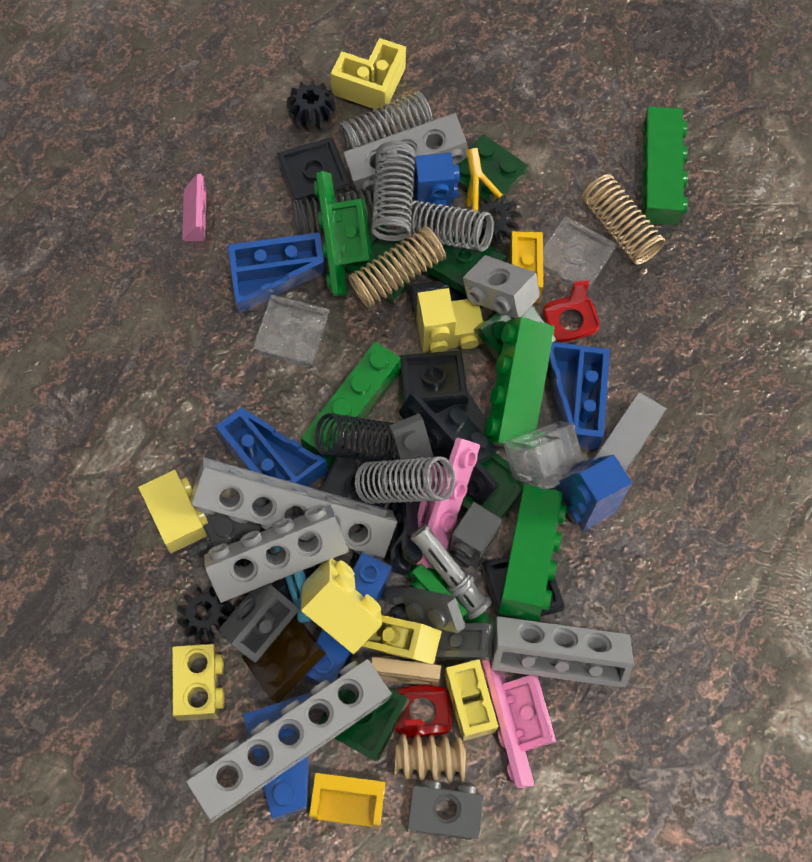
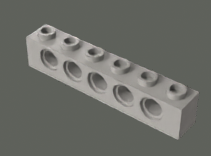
M204 457L191 493V505L196 506V509L202 513L214 515L216 512L229 515L231 520L238 523H248V521L261 524V527L266 530L273 528V525L282 519L291 518L293 520L305 515V512L312 507L319 505L325 507L331 504L347 547L354 549L359 555L363 552L372 557L374 555L385 557L397 524L392 510ZM227 488H233L238 491L237 495L233 498H224L220 493ZM260 497H266L270 500L269 504L264 507H257L253 502ZM292 506L302 508L301 512L295 516H289L285 513ZM355 524L364 525L360 532H349L350 527ZM305 533L299 539L311 541L315 535Z
M368 659L361 664H358L356 660L351 662L339 672L341 677L330 684L328 680L323 681L310 691L312 697L303 703H300L299 700L290 703L281 710L283 715L272 724L269 720L262 722L250 732L253 737L242 744L238 740L234 741L220 752L222 758L211 765L208 761H205L189 772L191 779L186 781V786L210 824L389 700L392 693ZM343 689L353 691L356 695V702L353 704L342 703L338 698V692ZM313 709H321L327 714L328 720L321 725L314 724L310 721L308 713ZM283 729H292L297 733L298 741L293 745H285L279 740L278 734ZM254 749H262L267 753L269 760L262 766H254L249 762L248 754ZM227 769L234 771L238 776L237 783L229 788L222 787L217 782L218 774Z

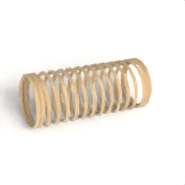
M612 174L598 177L584 190L581 198L582 201L588 205L593 214H596L597 219H600L601 224H604L609 234H613V239H617V244H621L620 247L625 249L624 252L629 254V258L632 259L634 264L646 262L664 246L665 238L662 235H657L658 230H653L654 225H649L650 220H645L646 216L641 215L642 211L637 210L638 206L633 205V200H629V195H625V190H621V185H617V180H614ZM610 178V180H609L606 184H604L603 186H601V187L593 194L592 197L587 198V197L589 196V194L591 193V191H592L599 183H601V182H603L604 180H607V179ZM615 188H619L617 192L609 196ZM619 193H623L621 197L617 198L605 210L601 211L602 207L610 203L614 198L617 197ZM609 196L600 206L596 207L598 202ZM627 197L625 202L617 206L609 215L605 216L607 211L614 208L623 198ZM631 202L629 207L621 211L613 220L609 221L611 216L615 215L627 203ZM635 207L633 212L628 214L618 224L613 226V224L618 219L623 217L631 208ZM639 212V214H638L637 217H635L634 219H632V220H631L629 223H627L622 229H620V230L617 231V229L620 227V225L624 224V223H625L626 221H628L635 213ZM643 217L641 222H639L631 230H629L628 233L621 236V234L627 228L632 226L639 218ZM647 222L644 228L639 230L632 238L626 240L631 233ZM651 227L648 233L642 236L636 243L630 245L635 238ZM655 232L654 236L651 239L646 241L638 249L634 250L639 243L645 240L650 234Z
M423 226V228L418 230V234L413 233L412 237L408 236L406 241L402 240L401 245L396 244L395 249L390 248L389 252H384V256L379 255L378 260L373 259L372 264L367 263L366 267L362 266L361 272L356 270L355 273H351L349 281L361 301L368 308H372L375 306V302L371 294L378 302H381L376 289L383 298H387L384 289L392 295L391 287L398 291L396 282L399 286L404 287L402 279L406 283H410L409 277L413 280L416 278L414 272L421 276L420 269L423 272H427L426 265L429 268L433 267L432 262L438 265V261L442 262L446 259V253L433 231ZM415 235L419 238L421 245L415 240ZM409 239L413 241L416 250L409 243ZM403 243L408 246L410 253L404 248ZM398 247L402 249L405 258L398 251ZM392 251H394L397 254L400 263L393 256ZM386 254L391 257V260H392V262H393L395 268H394L393 265L387 260ZM380 258H382L385 261L390 273L381 263ZM375 262L380 266L384 276L376 268ZM369 266L374 269L379 281L371 273ZM363 269L369 274L374 286L365 276ZM358 274L363 278L368 289L366 288L362 280L358 277Z

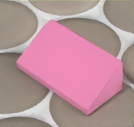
M196 174L184 189L182 239L185 242L204 241L206 238L207 190L202 174Z

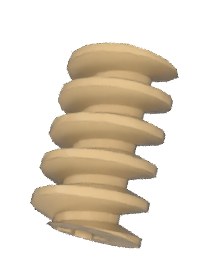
M401 734L396 744L394 779L397 778L400 769H403L406 780H410L413 771L417 770L420 780H424L427 772L431 771L434 781H438L441 772L445 771L448 782H452L455 773L459 772L461 781L464 783L466 747H464L461 737H456L453 746L450 747L447 736H443L439 746H436L432 735L428 736L425 745H422L420 736L415 735L410 745L406 735Z

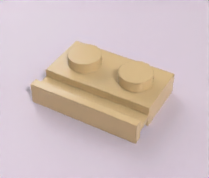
M391 656L372 657L371 664L383 681L438 687L441 671L440 665H432L420 661H402Z

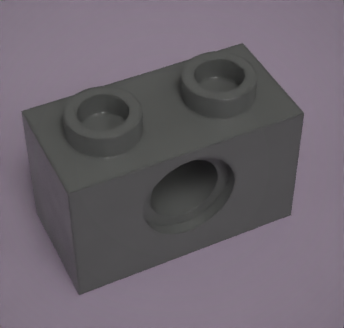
M473 502L452 534L449 553L453 555L454 561L465 568L471 566L477 570L498 537L502 519Z
M269 583L252 590L218 631L231 645L256 663L300 609Z
M421 781L420 786H413L408 832L471 841L479 840L484 795L476 794V788L456 785L455 791L441 789V783L433 781ZM447 800L453 803L456 809L453 818L444 820L437 815L436 805L440 801Z

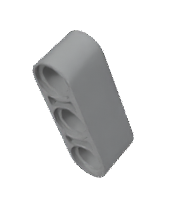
M639 392L598 452L595 460L603 456L615 455L626 472L667 408Z

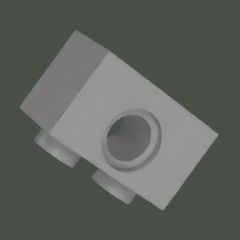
M486 255L463 277L469 302L513 318L521 317L540 297L536 272Z

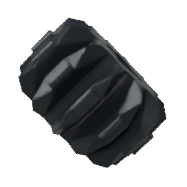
M313 79L310 85L300 82L299 89L292 88L290 97H288L286 102L291 121H296L298 128L307 125L309 131L312 130L313 126L317 125L322 129L324 122L331 123L333 119L332 114H335L336 111L332 90H327L324 83L316 86Z
M490 194L489 203L487 204L482 199L479 200L478 203L482 207L481 210H478L480 213H490L493 221H495L496 215L501 217L497 220V225L494 226L493 236L489 245L495 240L498 246H502L504 242L503 237L505 236L511 241V230L519 231L521 228L515 222L522 218V214L515 211L517 204L514 201L508 202V198L505 195H501L497 200L494 194ZM486 216L483 219L482 231L479 239L483 238L485 234Z
M213 586L207 589L206 595L201 587H196L195 593L197 596L192 598L189 594H185L183 598L188 605H179L177 607V611L184 615L177 619V624L179 627H186L183 634L187 638L195 634V641L201 644L204 641L205 635H207L209 641L214 643L216 642L214 633L230 617L228 613H231L234 607L232 603H225L226 601L220 603ZM210 609L212 615L210 619L205 620L204 617H200L201 611L206 610L208 613Z

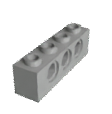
M454 113L344 152L356 190L358 192L360 189L364 194L365 189H368L370 192L371 188L375 186L376 151L378 146L385 142L399 141L407 143L415 150V156L452 153L453 165L467 158L466 150H468V146L458 117ZM436 145H439V146H440V147L437 148V149H430V148H432L433 146H436ZM386 147V148L381 149V151H383V150H385V149H388V148H402V147ZM400 150L386 151L381 154L382 156L388 154L411 155ZM392 156L387 158L401 160L403 157ZM384 164L386 167L396 166V165ZM402 165V166H400V167L408 168V167H410V166H408V165ZM384 170L383 172L389 173L396 171ZM402 171V172H399V173L408 174L409 172H407V171ZM384 176L383 178L390 179L395 177ZM402 177V178H398V179L407 180L408 178H407V177ZM384 182L383 184H384V185H391V184H394V183Z
M330 504L325 507L322 505L312 507L305 512V515L293 520L291 518L282 519L276 522L273 528L265 531L249 532L240 541L230 545L225 543L219 544L211 548L204 555L206 572L220 603L345 554L349 550ZM305 533L315 535L309 542L298 540ZM272 546L283 548L279 554L272 555L267 553V550ZM240 559H248L251 561V563L246 567H238L235 565V563Z
M497 616L493 632L491 670L626 687L634 666L629 634Z

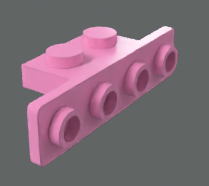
M456 438L449 459L456 476L452 495L443 501H421L418 511V527L421 528L424 525H428L429 529L446 550L452 531L457 524V516L463 498L467 493V485L473 467L477 462V454L480 448L479 444L461 438ZM434 464L438 477L437 488L434 492L436 494L440 488L441 475L438 466ZM441 466L443 471V487L438 496L443 493L446 487L447 477L443 466ZM432 468V469H431V475H432L431 489H432V491H433L434 485H435V473H434V470H433V468ZM448 469V473H449V484H448V488H447L446 493L448 492V490H449V488H450V480H451V477H450L449 469ZM424 554L423 558L416 564L419 566L422 563L426 568L435 569Z
M482 660L480 662L485 681H488L491 702L500 726L498 738L502 747L506 748L509 759L507 763L509 777L517 788L534 786L525 751L556 742L538 676L529 675L506 683L503 671L491 670V660Z

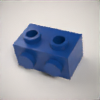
M452 153L415 156V200L419 201V203L423 201L425 204L429 202L431 205L435 203L437 206L441 204L443 207L447 205L451 208L453 206V199L458 198L457 183L460 182L459 165H453Z

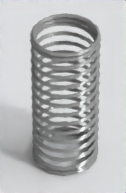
M417 91L413 95L409 94L407 98L402 97L401 100L391 101L389 105L379 106L377 110L373 109L372 112L361 113L360 117L349 118L348 122H340L339 131L346 150L362 146L358 131L364 145L368 144L364 129L370 143L375 141L369 124L376 140L381 139L375 122L382 138L387 137L380 118L385 125L388 136L393 135L386 116L392 125L394 134L399 133L392 113L398 123L400 132L405 131L398 111L403 118L406 130L411 129L405 117L403 107L409 116L412 128L417 126L412 118L409 105L416 116L418 126L433 121L430 107L424 95ZM418 98L420 99V101H421V103H422V105H423V107H424V110H425V113H426V116H427V121H426V117H425L424 111H423V109H422L420 103L418 102ZM368 114L371 115L372 122L368 118ZM362 116L365 117L366 125L362 120ZM356 119L359 120L360 127L356 123ZM350 121L353 122L354 130H353L352 126L350 125ZM346 132H347V134H348V136H349V138H350L352 147H351V145H350V143H349V141H348Z
M399 141L385 142L379 145L376 151L371 232L374 236L387 241L403 240L411 234V203L413 201L411 197L413 196L415 150L407 143ZM386 147H402V148H388V149H385V150L381 151V149L386 148ZM400 150L411 154V156L408 157L403 154L382 156L381 154L386 151ZM397 156L404 157L406 159L395 160L389 159L387 157ZM384 164H390V165H396V166L386 167V166H384ZM402 165H408V166H410V167L405 168V167H400V166H402ZM384 170H390V171H396V172L385 173V172H383V171H384ZM407 171V172H409V173H408V174H404V173H399V172ZM384 176H389V177H395V178L385 179V178H383V177H384ZM407 177V178H409V179H408V180H403V179H398V178ZM384 182H389V183H394V184L406 183V184H408V185H407V186H401V185H384L383 183H384ZM384 188L394 189V190H402V189H405V190H407V192L384 191V190H382V189H384ZM385 194L393 195V196H403V195H404V196H407V198H404V199H403V198H398V197H387V198H386V197H383L382 195H385ZM386 200H387V201H392V202H403V201H404V202H406L407 204H404V205L396 204V203L386 204V203H383L382 201H386ZM382 207L405 208L407 210H385ZM383 213H389V214H404V215H406V216H404V217L384 216V215H381V214H383ZM379 225H387L394 227L402 226L405 229L390 230L382 228ZM377 227L380 230L392 233L407 232L401 235H385L376 231L375 228Z
M417 200L412 201L413 216L410 237L421 228L422 213L425 209L423 226L427 227V219L431 210L429 228L432 231L433 220L437 211V222L433 233L437 234V238L442 245H453L454 247L480 252L488 248L494 231L493 217L490 213L474 212V210L468 211L465 208L462 210L459 207L456 209L453 206L450 208L447 205L443 207L441 204L437 206L435 203L431 205L429 202L425 204L423 201L419 203ZM443 213V223L439 232L440 218ZM397 214V216L403 217V214ZM449 214V224L445 234V225ZM455 215V226L451 234L452 222ZM486 216V230L479 245L478 240L482 231L483 219ZM460 217H462V219H461V227H460V231H459V234H458V224H459ZM468 217L467 229L464 235L465 222ZM474 218L473 230L470 236L471 224ZM397 226V227H396L397 230H402V229H403L402 226Z
M441 456L366 462L358 468L355 476L356 492L361 500L369 504L443 501L452 495L456 482L455 471L451 462ZM437 461L443 464L447 477L446 487L440 496L438 495L443 487V471ZM434 463L438 466L441 475L440 488L436 494L434 492L437 488L438 477ZM369 466L371 467L367 474V485L373 498L368 495L364 485V475ZM431 466L435 473V485L433 491L431 489ZM373 467H375V469L373 472L372 483L374 491L378 497H376L371 491L369 483V477ZM415 468H416V471H417V482H418V488H417V489H416V487H415V474H414ZM393 469H394V472H395L394 481H393V474H392ZM398 469L400 470L401 490H399V488H398V485H399V478H398V473H397V472H398ZM404 469L406 471V490L404 489ZM409 469H410L411 472H412V473H411L412 489H410V487H409V484H410ZM421 469H422V471H423V483H424V484H423V489L421 488V484H420V483H421V477H420V470H421ZM448 469H449L451 480H450V488H449L448 492L446 493L447 488H448V484H449V473H448ZM377 470L379 471L378 485L380 494L376 490L375 486V473ZM387 470L389 471L390 491H388V489H387V488H388V476H387V473H386ZM361 473H362V487H363V491H364L366 497L363 495V493H362V491H361V488H360V475H361ZM394 482H395V486H396L395 491L393 490V483H394Z

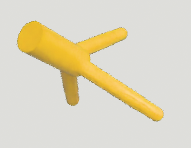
M478 148L466 150L471 178L465 206L469 207L472 201V210L476 212L478 211L479 179L498 199L502 193L482 173Z

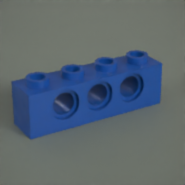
M362 552L353 569L355 574V590L362 596H371L379 604L392 578V566ZM323 629L317 642L327 654L303 677L304 681L314 686L319 685L325 680H328L331 684L340 678L339 672L349 664L353 653Z

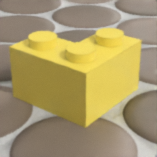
M379 38L369 60L341 51L331 72L332 93L340 98L376 110L379 106L389 105L406 68V47Z
M449 288L418 293L416 322L423 353L445 352L448 349L458 347L471 349L479 344H483L474 331L483 322L480 305H475L469 302L468 299L451 301Z
M173 470L138 487L170 554L207 536L203 526L208 524L204 513L198 511L196 506L191 505L192 488L186 477L180 480L176 470Z
M332 558L324 561L302 584L301 611L354 654L382 626L381 607L371 596H362L355 590V574L350 566L342 560L336 562Z

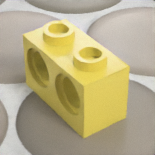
M214 644L173 647V716L177 721L219 718V709H224V688H218V675L224 674L223 654H218ZM198 658L207 659L208 664L204 671L200 673L191 672V664L194 660ZM197 692L208 693V700L204 706L199 708L191 706V699Z
M480 659L447 667L444 676L462 741L496 733L499 726Z

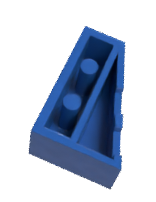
M320 232L228 245L238 314L325 273Z
M552 342L547 375L566 447L598 450L604 438L610 349Z
M242 407L215 426L220 441L243 469L307 487L328 473L326 459L319 455H314L303 448L300 443L277 432L273 426Z
M615 455L603 456L596 460L594 458L588 461L581 460L550 477L556 489L563 492L562 498L568 506L566 507V512L570 520L574 524H579L583 531L615 514L632 485V481Z
M307 693L243 714L249 738L253 737L250 732L256 726L266 720H269L272 724L283 716L281 710L295 700L303 703L311 697V694ZM310 711V712L308 713V716H309V719H310V721H311V711ZM283 729L278 734L279 740L285 745H293L298 741V735L292 729ZM262 749L253 750L257 766L266 764L269 760L267 753ZM310 755L263 787L271 817L274 821L309 810Z

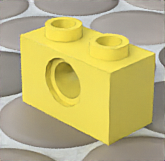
M381 615L382 626L361 646L374 651L434 665L442 631L420 623Z

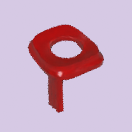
M588 280L575 281L570 289V296L550 301L544 306L543 316L545 323L555 326L553 334L556 339L555 342L576 340L592 335L599 330L600 322L594 304L586 296L590 286ZM567 310L577 311L583 318V324L577 330H567L560 324V315Z
M414 685L397 691L410 699L395 728L398 734H405L407 738H414L415 735L424 737L444 735L450 732L452 716L450 695L447 689L431 685ZM416 699H427L435 706V717L430 723L425 724L422 719L412 720L410 717L409 707Z

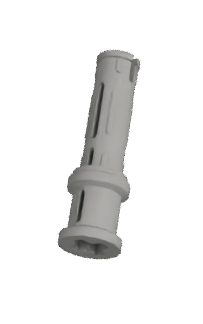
M428 525L422 526L412 534L410 539L415 542L431 565L448 584V592L455 596L468 612L467 618L473 619L479 616L491 605V598L484 596L478 589L472 574L464 573L449 552L429 529L430 527Z

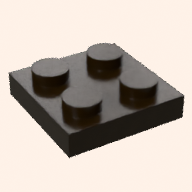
M296 614L256 663L246 655H243L242 659L269 698L279 703L327 653L307 627L298 621Z

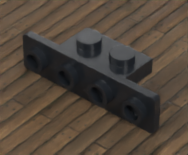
M416 392L410 394L399 410V415L403 419L416 414L421 415L424 420L431 450L437 457L441 456L449 461L456 438L480 445L477 462L473 467L467 491L479 505L486 503L498 488V483L483 468L481 463L492 458L498 449L457 404L435 414Z

